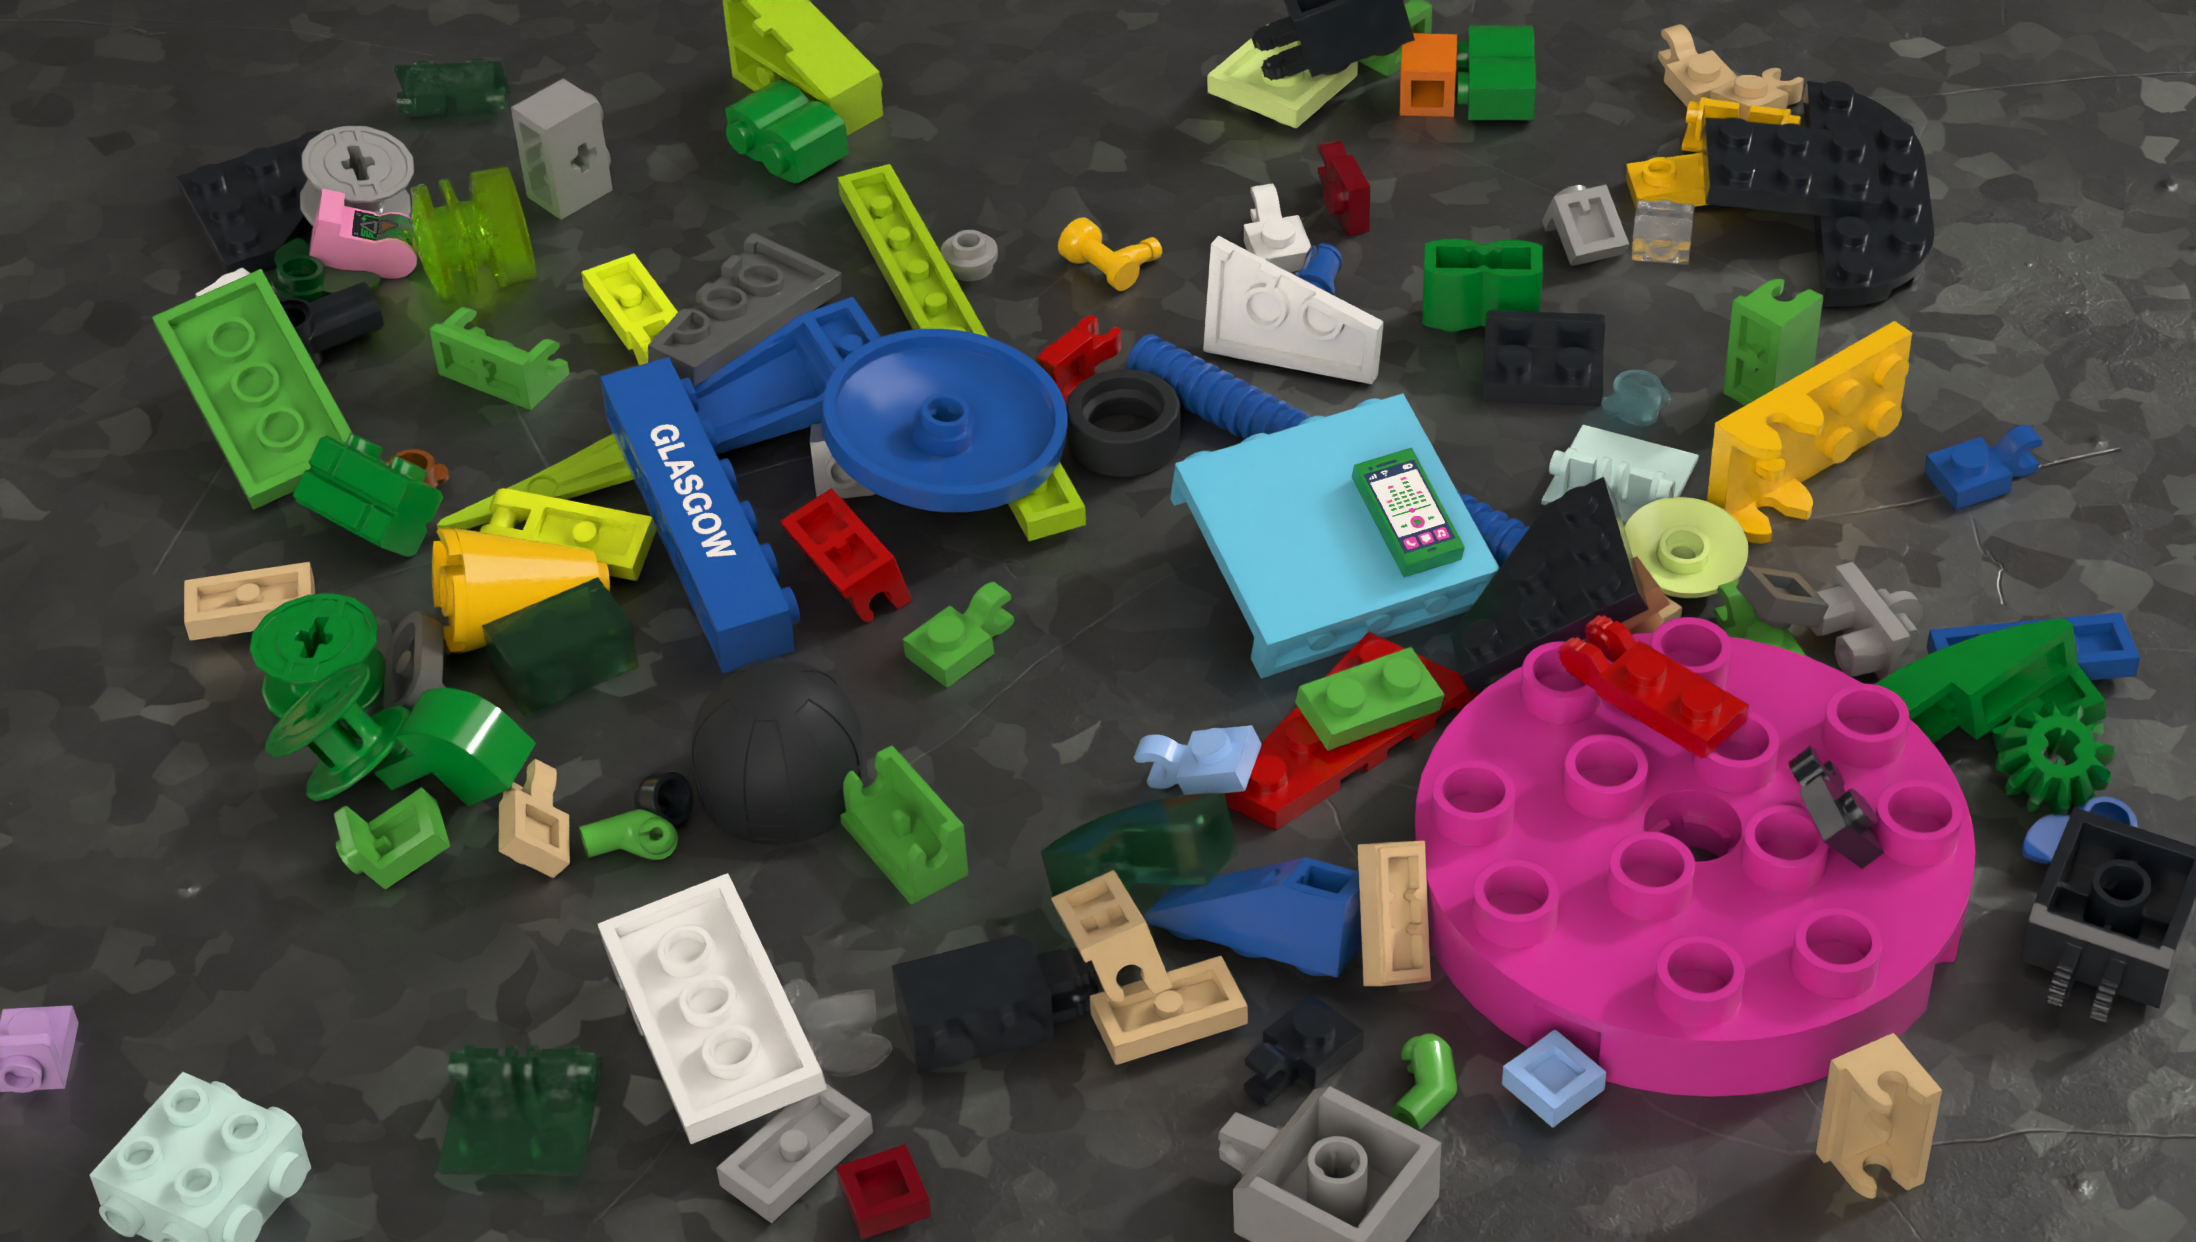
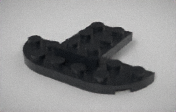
M1807 81L1803 96L1805 127L1793 123L1776 125L1748 122L1740 118H1705L1702 132L1705 203L1814 215L1821 295H1823L1822 306H1858L1889 299L1891 289L1907 281L1913 285L1920 278L1926 268L1933 246L1934 222L1925 155L1921 143L1910 124L1904 122L1885 106L1856 93L1850 85L1840 81H1830L1825 84Z

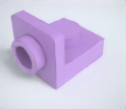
M72 1005L2 1010L0 1019V1092L26 1093L33 1090L65 1089L79 1024Z

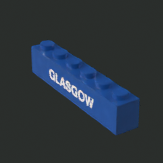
M670 357L601 376L606 420L649 514L653 517L660 538L722 673L795 651L792 625L800 623L797 601L789 586L780 589L776 580L779 579V569L773 550L769 543L759 545L756 539L759 532L754 511L748 500L739 502L735 495L738 494V485L734 470L727 458L719 461L716 455L718 443L709 418L699 420L696 414L699 411V406L691 380L688 377L679 378Z

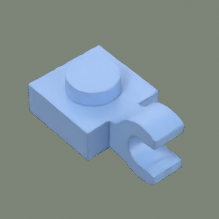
M1252 725L1193 731L1188 745L1179 744L1163 735H1147L1141 738L1134 759L1136 763L1155 762L1147 779V783L1151 788L1166 789L1179 784L1185 797L1241 792L1246 790L1262 744Z

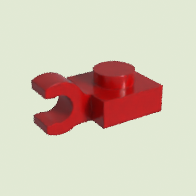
M1090 315L1083 318L1077 327L1071 329L1055 343L1048 345L1036 357L1037 363L1056 383L1065 404H1067L1071 392L1080 382L1095 375L1096 366L1107 359L1115 357L1121 351V329L1114 327L1107 334L1099 335L1098 317Z

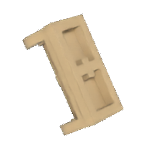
M1114 870L1051 898L1059 917L1085 963L1088 961L1092 962L1103 989L1112 1000L1118 1003L1124 1001L1123 989L1117 983L1116 977L1120 969L1127 965H1136L1141 968L1140 975L1154 995L1172 988L1147 923Z
M1894 1033L1831 1060L1816 1154L1823 1163L1831 1161L1857 1193L1870 1199L1876 1197L1877 1191L1874 1178L1866 1174L1863 1169L1870 1164H1879L1887 1168L1891 1178L1907 1191L1924 1183L1942 1095V1089Z

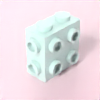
M182 1072L93 1170L90 1178L101 1205L99 1213L102 1219L113 1230L123 1236L133 1237L135 1234H138L152 1242H255L262 1225L285 1198L293 1196L300 1189L308 1171L311 1169V1165L302 1139V1129L290 1114L277 1107L265 1109L247 1101L224 1083L213 1081L209 1084Z

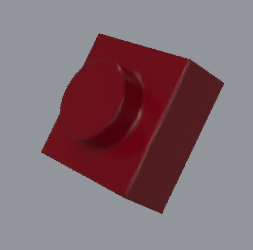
M906 1144L836 1166L838 1185L861 1240L931 1217L929 1197Z

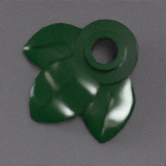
M296 238L286 243L277 250L274 256L277 271L272 275V289L281 299L299 298L310 303L363 281L372 291L381 283V277L372 272L341 270L323 266L319 259L309 256L310 244L301 238Z

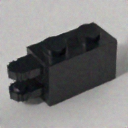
M1284 0L1289 16L1258 28L1257 31H1254L1252 37L1255 49L1257 48L1261 52L1274 50L1276 47H1282L1296 41L1298 43V46L1263 60L1261 69L1264 78L1267 77L1271 81L1283 79L1285 76L1289 77L1309 70L1311 77L1320 74H1336L1345 70L1350 63L1372 55H1389L1397 51L1401 45L1415 40L1403 0Z

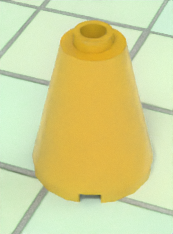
M438 528L436 531L441 541H434L432 548L434 608L441 607L444 617H448L449 626H443L444 639L447 642L446 653L448 655L466 653L596 613L600 600L608 599L610 579L606 562H597L592 550L458 528Z

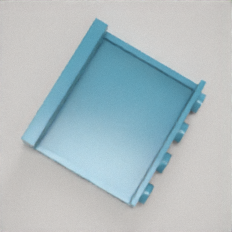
M1403 393L1383 400L1377 398L1369 399L1358 404L1354 409L1328 417L1313 416L1304 420L1298 426L1269 435L1266 433L1255 434L1246 438L1240 444L1214 452H1196L1184 461L1175 463L1170 499L1174 506L1186 502L1254 635L1250 659L1261 679L1351 650L1368 632L1382 638H1387L1467 612L1500 569ZM1412 448L1465 549L1462 560L1403 578L1352 479V473L1355 464Z

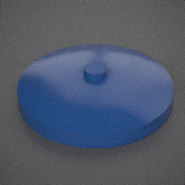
M917 329L897 332L872 340L854 350L837 365L824 391L822 431L826 445L838 465L851 478L873 493L896 503L918 509L938 512H971L999 507L1018 500L1037 489L1049 478L1059 464L1063 454L1067 431V410L1063 396L1054 380L1038 363L1019 350L998 340L971 332L950 329Z

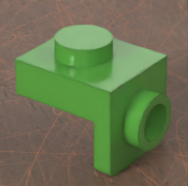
M422 787L369 823L347 806L334 813L340 839L336 841V849L342 861L355 874L364 872L385 890L450 847L438 801Z

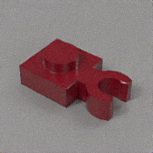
M1340 140L1318 144V151L1323 159L1324 166L1318 167L1317 173L1321 183L1324 185L1323 195L1330 216L1337 215L1348 236L1370 232V185L1353 155H1347L1344 145Z

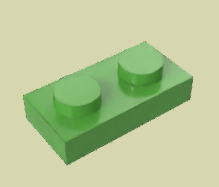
M1412 647L1301 685L1299 686L1295 703L1327 751L1440 711L1445 694Z

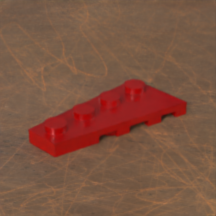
M1368 632L1326 676L1405 648ZM1417 654L1445 694L1440 711L1327 751L1298 706H1296L1261 743L1262 745L1246 790L1221 793V803L1277 831L1339 791L1340 780L1355 770L1365 769L1368 772L1387 759V750L1408 736L1417 740L1436 728L1437 717L1454 707L1460 712L1477 696V691L1471 693L1458 673Z

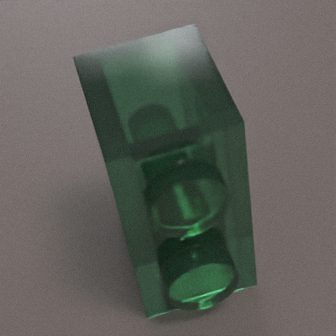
M598 577L482 625L492 672L523 716L639 667L631 620Z

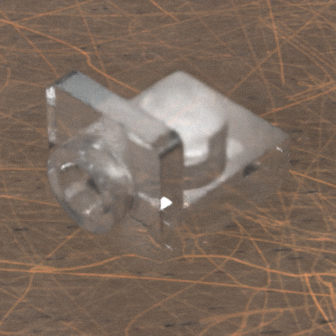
M1638 200L1634 218L1631 260L1689 265L1694 205L1680 204L1668 200L1656 202Z

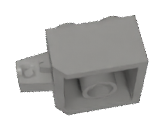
M1331 1086L1314 1089L1284 1127L1277 1125L1274 1128L1235 1112L1219 1131L1220 1159L1242 1174L1240 1176L1241 1180L1233 1189L1234 1233L1251 1242H1405L1439 1198L1441 1142Z

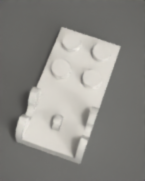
M728 873L598 924L621 991L624 990L638 1031L641 1036L644 1035L690 1144L827 1090L822 1070Z

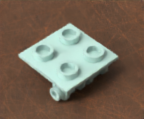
M1582 425L1571 447L1566 452L1558 450L1554 452L1549 466V473L1555 476L1545 492L1541 504L1546 505L1562 497L1567 491L1575 487L1585 486L1604 477L1615 495L1622 522L1625 526L1631 515L1642 506L1663 498L1679 497L1698 461L1699 455Z

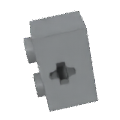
M563 78L511 107L525 189L529 199L562 220L613 190L609 170L611 157L605 146L602 127L604 113L600 103L591 93L582 91Z

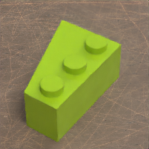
M722 0L733 78L753 91H757L775 80H783L794 85L809 101H818L833 109L845 122L847 136L883 116L881 95L883 84L879 71L809 0Z

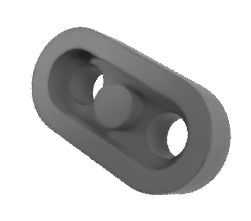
M415 611L406 616L395 630L389 642L385 658L384 709L401 706L411 712L424 691L434 688H445V685L442 683L443 657L446 652L447 642L444 639L443 625L421 612Z

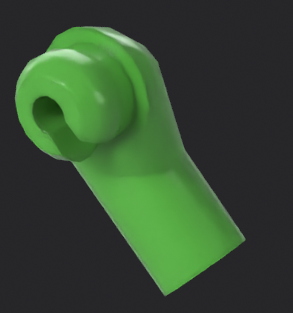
M636 809L579 827L581 840L588 858L622 849L650 861L661 860L672 854L678 842L677 832L670 822L643 809Z
M1433 1033L1414 1036L1404 1044L1401 1058L1402 1060H1411V1063L1407 1066V1071L1414 1075L1416 1084L1391 1108L1392 1118L1418 1131L1454 1098L1458 1089L1452 1049L1443 1038Z

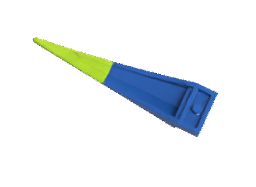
M854 297L797 316L694 387L699 411L696 414L699 420L708 417L713 426L718 443L716 455L811 427V424L822 423L824 391L832 372L854 350L872 340L880 338V335ZM612 433L559 463L506 489L567 500L634 479ZM494 495L441 519L437 527L466 530L490 523L493 514L490 512L489 507Z

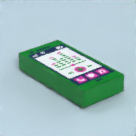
M1412 448L1354 465L1352 479L1403 578L1462 560L1465 547Z

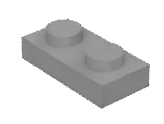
M826 1084L827 1090L787 1105L716 1168L719 1185L770 1223H773L873 1133L871 1114L828 1084Z

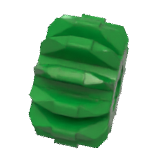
M2053 699L2043 704L2040 714L2026 707L2018 712L2014 720L2016 727H2005L1998 739L1999 746L2005 751L1999 753L1995 761L1996 771L2012 775L2005 785L2006 796L2025 791L2030 795L2026 805L2029 813L2037 811L2042 802L2045 801L2049 802L2054 814L2066 815L2070 808V803L2077 807L2087 803L2096 797L2094 791L2105 790L2111 781V772L2105 766L2109 765L2115 757V746L2098 742L2105 731L2104 721L2091 723L2087 726L2080 722L2083 716L2081 704L2073 706L2067 716L2061 715ZM2048 752V759L2050 760L2054 754L2059 755L2065 760V765H2062L2061 758H2058L2055 764L2051 763L2045 758L2044 753Z

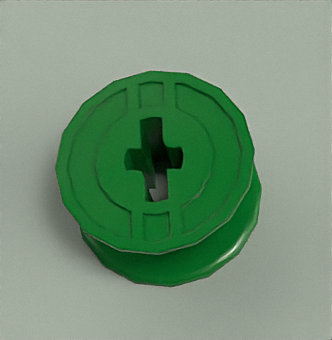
M335 593L310 594L284 602L263 617L252 632L250 653L257 668L265 673L262 696L270 712L281 719L288 709L308 690L330 674L344 666L357 662L369 666L370 679L356 702L364 711L376 704L384 692L385 659L382 653L375 648L379 626L370 608L355 598Z
M357 662L344 666L308 690L288 709L274 726L266 740L265 752L272 757L286 756L306 746L318 758L320 762L311 774L306 788L307 797L316 802L332 798L343 792L373 770L398 743L395 736L410 714L408 709L394 706L383 709L369 717L358 705L356 700L362 694L370 679V668L367 664Z

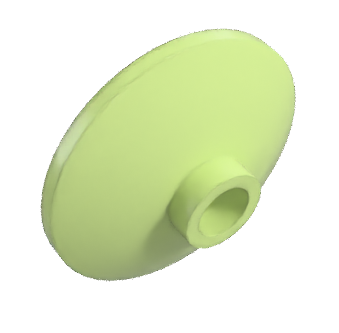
M1669 497L1668 499L1655 500L1635 511L1624 526L1633 558L1638 556L1662 592L1669 596L1700 598L1718 593V585L1738 580L1747 563L1748 541L1740 524L1728 512L1704 500L1690 497Z

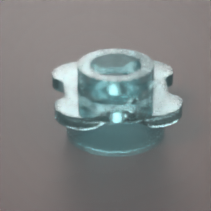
M1628 370L1620 373L1614 379L1613 394L1602 399L1601 409L1606 415L1619 416L1624 422L1638 426H1651L1658 420L1657 412L1659 409L1670 404L1671 392L1662 386L1660 379L1656 375L1644 370Z

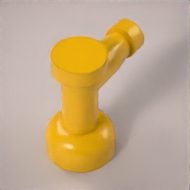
M1084 217L1075 219L1068 224L1058 241V251L1062 257L1073 264L1090 262L1107 275L1108 284L1118 291L1127 290L1135 283L1140 273L1141 264L1156 260L1162 255V247L1154 237L1113 252L1102 244V233L1099 227Z

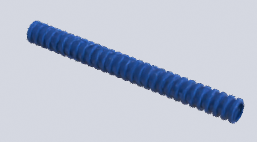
M1154 334L1145 335L1138 340L1128 355L1126 369L1141 370L1159 376L1174 388L1180 401V407H1185L1186 411L1195 415L1199 414L1200 418L1206 421H1213L1215 426L1224 430L1228 429L1229 433L1237 437H1243L1244 440L1259 433L1269 435L1289 429L1313 417L1312 415L1308 416L1307 412L1299 408H1293L1292 404L1279 401L1276 396L1270 393H1264L1262 389L1254 385L1249 386L1248 382L1243 379L1234 378V375L1227 371H1220L1219 367L1211 363H1205L1200 357L1191 356L1190 352L1184 349H1177L1176 345L1163 341L1162 338ZM1456 489L1500 568L1529 527L1525 528L1524 523L1512 518L1509 520L1507 514L1499 510L1493 511L1490 505L1483 502L1477 503L1476 498L1468 494L1461 495L1460 490Z

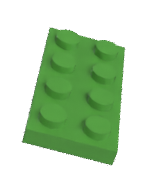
M262 269L152 317L162 341L253 510L296 490L304 471L309 470L311 467L308 462L321 437L328 435L346 442L350 433H352Z

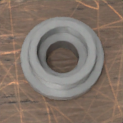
M963 230L951 236L943 243L941 254L956 279L976 281L985 278L991 273L993 264L998 258V248L995 240L990 236L976 230Z

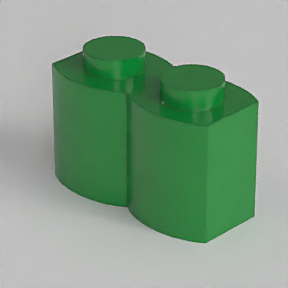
M1468 25V40H1457V105H1468V120H1534L1536 70L1533 25Z
M775 80L725 108L728 124L726 126V136L732 148L739 154H746L755 161L763 162L771 174L779 176L788 182L800 183L849 154L846 126L843 119L827 105L818 101H809L798 88L786 81Z
M1442 239L1425 243L1422 324L1447 332H1457L1478 326L1485 327L1486 313L1490 310L1540 312L1543 278L1542 245L1521 240H1501L1483 245L1463 239Z

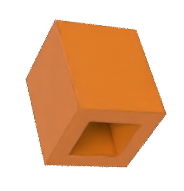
M1413 33L1415 40L1402 45L1400 116L1454 117L1457 34Z

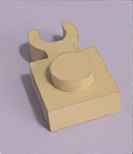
M1770 68L1762 73V77L1756 75L1738 76L1734 81L1712 90L1710 99L1740 103L1738 118L1748 121L1751 105L1787 109V105L1798 103L1802 98L1804 78L1796 77L1790 81H1781V69Z

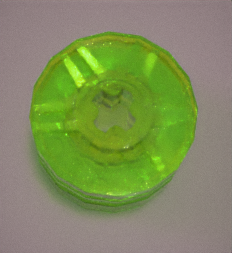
M506 164L471 172L468 181L469 200L459 202L448 178L438 182L442 201L441 207H433L425 184L410 188L412 197V218L410 223L423 272L436 289L441 303L456 299L452 274L461 273L469 296L477 295L479 292L477 268L488 266L499 289L537 279L536 266L525 218L515 184Z

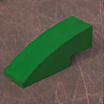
M2065 618L2022 624L1982 634L1935 651L1898 669L1874 685L1887 688L1896 693L1907 705L1909 719L1923 731L1933 744L1958 726L1977 740L2008 719L2013 713L2078 670L2073 624Z

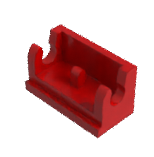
M832 488L780 521L785 532L793 539L805 556L815 564L845 599L849 598L853 610L863 621L873 622L874 612L869 607V603L880 592H884V595L898 610L912 601L895 557Z

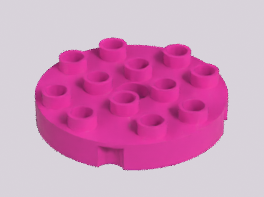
M1676 618L1660 625L1654 633L1632 634L1636 643L1639 640L1749 704L1747 722L1706 758L1703 757L1701 759L1596 695L1595 689L1578 680L1577 676H1572L1569 671L1566 672V668L1561 665L1562 662L1558 659L1560 657L1558 653L1559 647L1565 642H1550L1533 649L1526 656L1522 667L1513 670L1488 686L1469 702L1447 726L1432 749L1423 770L1416 797L1414 841H1425L1429 945L1436 960L1449 979L1474 1008L1500 1030L1527 1048L1534 1045L1553 1030H1557L1606 1071L1605 1081L1634 1089L1671 1095L1734 1096L1791 1088L1827 1077L1830 1062L1834 1058L1892 1033L1899 1037L1906 1032L1927 1010L1935 964L1956 961L1973 884L1976 851L1973 824L1959 783L1936 746L1909 719V710L1905 702L1896 693L1887 688L1873 684H1863L1845 673L1807 656L1773 645L1729 637L1718 625L1700 618ZM1809 746L1815 749L1823 765L1829 760L1834 763L1844 780L1843 787L1847 792L1851 788L1856 790L1867 801L1877 817V823L1871 826L1884 853L1863 869L1824 842L1799 793L1802 786L1794 777L1788 762ZM1687 846L1707 850L1719 858L1695 862L1693 854Z

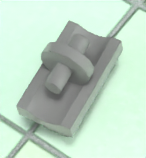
M1853 561L1836 566L1833 587L1817 592L1829 607L1819 628H1810L1816 636H1823L1843 630L1845 634L1836 637L1834 651L1837 664L1842 671L1850 677L1874 672L1882 680L1900 669L1899 661L1902 653L1909 644L1918 639L1920 632L1916 626L1922 618L1923 605L1912 592L1897 591L1890 594L1886 589L1876 591Z

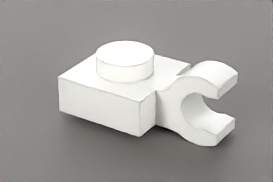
M1273 183L1251 187V195L1256 209H1250L1253 223L1244 224V243L1247 251L1287 272L1300 271L1311 244L1299 215L1282 218L1277 191Z

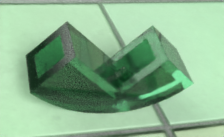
M1224 793L1174 796L1130 806L1075 828L1041 851L1053 897L1113 870L1127 891L1136 883L1206 886L1239 854Z

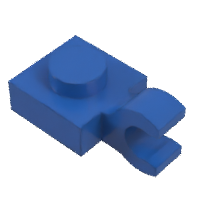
M2021 425L2011 429L1991 448L1982 437H1978L1927 454L1925 474L1953 508L1959 510L2010 493L2012 477H2023L2037 471L2040 463L2028 450L2042 446L2043 440L2030 425Z

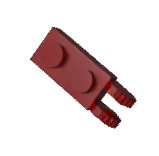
M1598 615L1586 625L1587 628L1584 631L1586 632L1585 637L1588 639V644L1584 639L1572 637L1559 647L1558 653L1560 657L1558 659L1561 660V665L1566 668V672L1569 671L1572 676H1577L1578 680L1595 689L1596 695L1701 759L1703 757L1706 758L1747 722L1749 704L1639 640L1636 643L1628 628L1618 621L1613 622L1611 617L1607 618L1605 615L1602 617Z

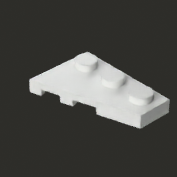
M1220 236L1216 237L1211 243L1203 352L1367 384L1374 382L1379 371L1383 331L1382 320Z

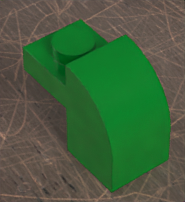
M434 688L422 693L395 736L398 743L381 761L374 774L391 790H394L429 773H433L463 803L470 807L508 790L536 742L506 713L482 697L458 689Z

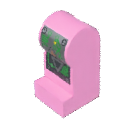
M322 189L312 230L309 256L319 259L325 267L367 271L387 279L402 278L414 270L417 264L419 227L412 218L398 212L377 215L374 212L344 206L345 193Z

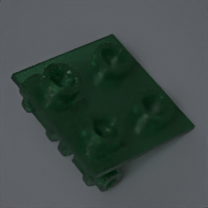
M466 1044L462 1052L452 1051L449 1055L448 1075L450 1080H457L438 1165V1173L456 1175L583 1176L603 1065L602 1057H595V1053H583L580 1045H572L570 1049H542L541 1053L538 1045H529L526 1057H520L517 1045H508L504 1056H501L499 1048H476L474 1044Z

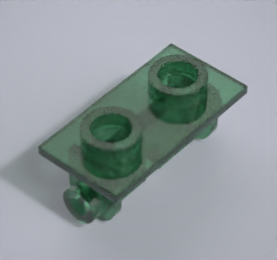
M476 58L464 63L438 64L432 61H418L412 65H394V71L403 91L397 92V109L399 113H408L410 118L447 116L448 99L456 98V112L458 116L496 115L497 109L507 108V93H511V88L502 61Z

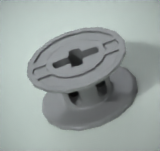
M341 126L325 130L308 142L302 153V171L308 180L300 192V207L302 213L312 226H314L322 189L345 193L344 206L374 212L377 215L398 212L410 216V195L405 188H407L414 175L413 156L404 143L387 132L367 126Z

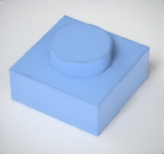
M1553 1030L1505 1064L1502 1075V1085L1552 1128L1603 1092L1606 1080V1071L1557 1030Z

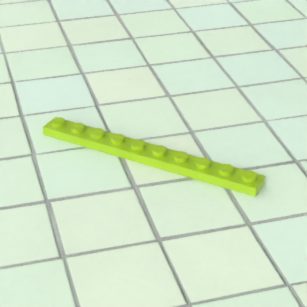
M887 164L837 177L839 195L912 329H950L988 337L892 166ZM1060 461L1049 478L1037 489L1018 500L1008 503L1028 541L1086 525L1085 505Z

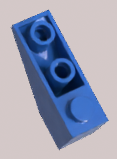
M1303 857L1174 885L1145 913V921L1147 924L1168 929L1172 935L1187 940L1203 939L1231 947L1235 953L1250 958L1266 957L1294 965L1299 971L1308 975H1329L1337 978L1362 949L1359 871Z

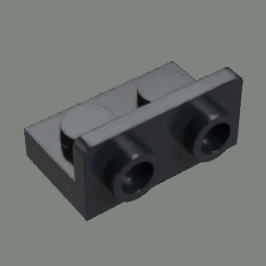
M1488 311L1485 324L1482 401L1602 406L1605 316L1602 314Z

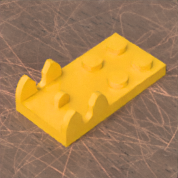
M1893 321L1715 423L1707 502L1728 512L1740 524L1748 542L1757 544L1771 542L1772 530L1769 519L1758 508L1769 506L1775 508L1784 516L1808 520L1811 517L1813 500L1802 482L1834 463L1845 461L1853 452L1879 437L1882 438L1889 435L1898 426L1902 417L1901 405L1905 379L1909 370L1908 359L1912 332L1896 321Z

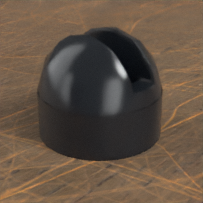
M677 772L654 773L645 777L640 783L639 789L634 794V805L636 809L646 810L666 819L672 825H678L687 819L692 810L693 792L688 780ZM659 805L667 807L666 810L663 812Z

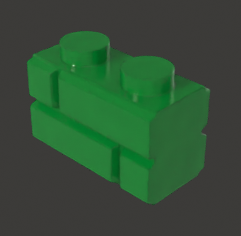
M350 433L346 442L328 435L321 437L308 462L311 467L309 470L304 471L293 494L295 502L383 549L407 557L416 555L427 533L426 524L432 522L443 499L442 491L423 482L428 471L398 456H394L390 464L381 460L380 456L384 450L383 447L353 433Z

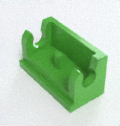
M1774 279L1764 283L1747 297L1740 295L1735 298L1732 304L1723 393L1746 406L1814 367L1823 295L1808 289L1796 294V297L1791 301H1779L1774 297L1780 296L1783 292L1785 280Z
M467 307L459 308L441 325L436 323L429 329L439 375L530 411L570 374L567 361L559 358L554 361L548 360V357L551 354H555L560 347L559 342L544 339L528 352L513 346L512 343L505 340L499 341L486 336L485 330L475 326L470 330L464 329V326L471 322L477 314L475 310Z
M893 745L877 752L874 766L877 770V777L868 787L862 788L863 783L854 771H850L846 775L843 783L846 812L840 815L841 824L911 905L968 876L964 824Z

